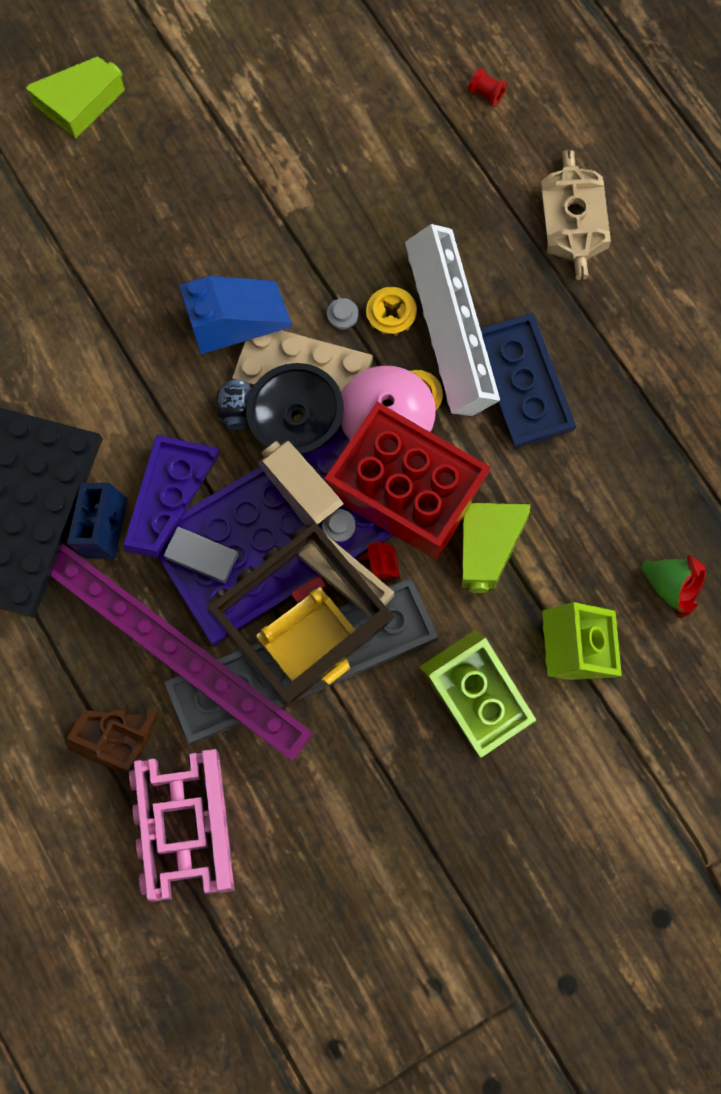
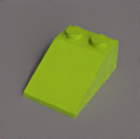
M476 630L419 667L480 758L536 721V718L486 637Z

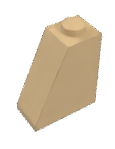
M276 440L261 452L264 458L258 462L259 466L305 526L312 525L314 522L319 524L344 504L289 441L280 445Z

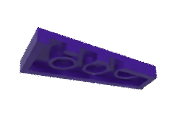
M156 435L125 538L124 551L155 558L158 557L217 460L219 448Z

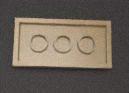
M280 330L245 341L232 380L246 381L253 388L255 383L264 374L278 366L290 363H305L316 366L328 373L337 383L342 394L346 385L356 375L371 367L373 355Z

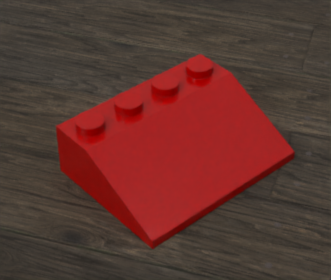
M377 401L324 478V481L341 499L345 507L437 560L463 519L491 467Z

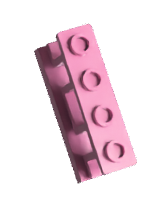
M216 749L205 750L200 754H189L191 771L159 775V766L156 759H148L149 761L136 760L134 761L135 770L129 771L131 790H137L138 804H133V819L135 825H140L141 838L136 839V851L138 860L143 859L145 873L139 875L140 890L142 895L147 894L148 901L156 902L172 899L170 881L203 877L205 894L235 891L220 755ZM201 765H204L209 811H204V802L201 797L185 799L183 782L201 780ZM146 773H150V781L153 786L170 785L171 801L153 804L154 818H151ZM195 808L198 840L166 844L163 812ZM209 833L212 836L216 873L215 881H212L211 869L209 867L192 869L190 850L208 848L207 834ZM153 841H157V851L160 855L177 853L178 871L161 873V888L157 886Z

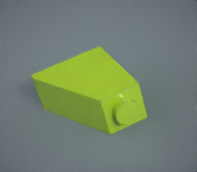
M98 56L31 83L26 87L32 105L75 139L125 89L120 69L112 62L106 63Z
M471 503L462 519L461 588H469V592L486 593L489 589H495L526 525L530 513V504Z

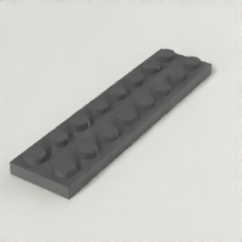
M412 578L389 587L394 591V597L385 606L394 615V618L389 625L347 658L350 669L330 685L320 680L296 700L438 640V635ZM353 603L338 608L355 630L370 619ZM260 642L250 645L284 687L291 683ZM239 650L217 659L278 707L284 706ZM180 675L164 682L190 746L242 724Z

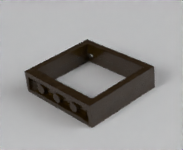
M316 522L308 528L304 525L299 530L296 529L289 536L291 541L283 548H280L278 545L272 548L263 556L264 563L255 570L252 566L244 570L236 578L238 582L228 591L225 587L220 589L209 600L211 604L208 606V614L285 708L389 625L394 618V615ZM313 544L372 617L284 687L224 613Z

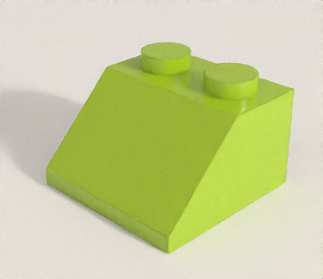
M576 602L542 610L546 650L545 663L548 677L577 680L622 676L616 611Z

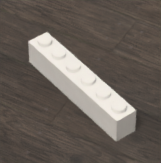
M430 224L405 242L408 260L414 274L416 289L420 296L423 315L429 329L431 345L435 351L448 406L452 414L474 416L499 402L500 397L453 230Z

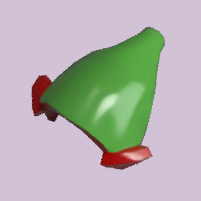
M690 554L686 557L687 559L644 561L641 570L656 594L665 603L677 610V617L683 618L690 615L698 607V604L694 602L703 587L706 566Z

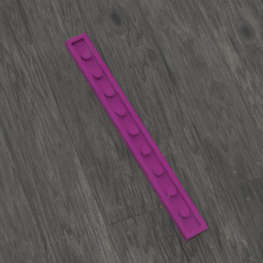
M62 545L51 574L53 579L293 762L314 735L309 729L66 545Z

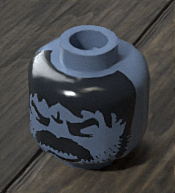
M227 381L217 391L216 417L220 422L227 424L228 429L243 430L248 424L246 405L252 387L246 381Z

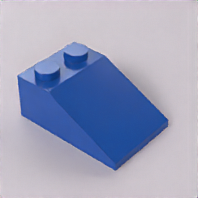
M208 276L179 285L200 354L292 327L276 281Z

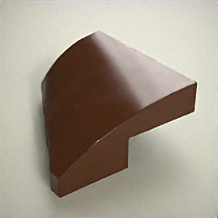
M148 709L147 714H126V710H114L110 713L83 711L66 738L69 751L129 776V771L134 769V761L138 760L151 735L158 718V711Z

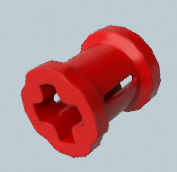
M479 68L471 79L467 91L471 94L476 93L489 101V105L495 107L503 98L508 83L504 80L498 81L487 75L484 69Z

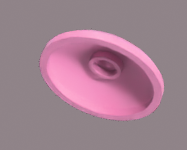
M396 366L369 368L356 375L342 392L344 414L340 426L349 441L377 401L382 404V401L386 399L394 403L388 408L429 432L432 431L436 411L432 393L421 378L404 368Z

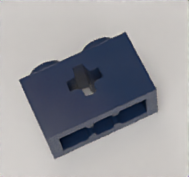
M80 483L67 544L86 559H115L128 498L110 483Z

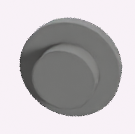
M345 298L333 301L327 309L328 321L333 327L344 330L352 327L358 320L356 304Z
M336 509L323 520V532L334 542L346 541L354 534V517L346 510Z

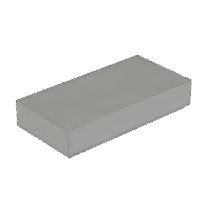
M177 527L163 556L171 562L225 584L239 554L238 551Z

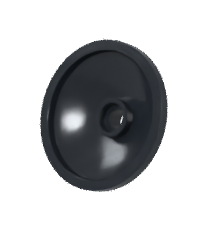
M305 363L285 364L268 371L253 386L246 405L248 425L252 434L262 446L267 448L276 440L280 445L289 441L301 455L315 452L331 441L340 428L344 414L342 394L334 379L322 369ZM297 414L303 415L300 421L292 420Z

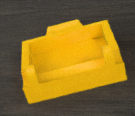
M321 587L317 590H312L309 596L269 626L263 627L261 632L256 635L257 640L290 682L355 631L354 627ZM347 659L323 677L321 681L330 685L350 669Z

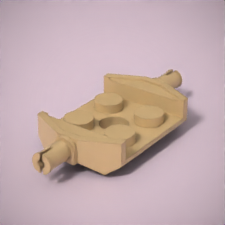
M565 150L561 153L563 169L549 174L541 181L540 185L548 241L546 249L547 253L573 261L576 280H581V276L583 280L589 278L587 260L608 249L611 242L603 176L596 171L579 169L578 166H575L574 151L569 150L568 155V150ZM572 204H579L584 208V212L580 215H574L568 210V207Z

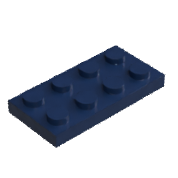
M526 314L481 328L500 397L497 405L513 448L517 449L575 431V421L534 314Z

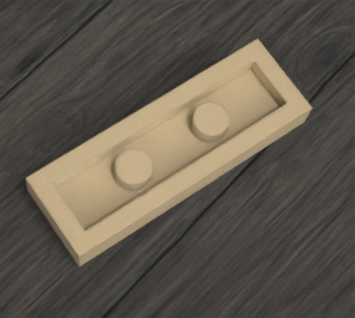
M327 536L378 598L386 605L394 597V591ZM313 544L297 555L369 618L372 617Z

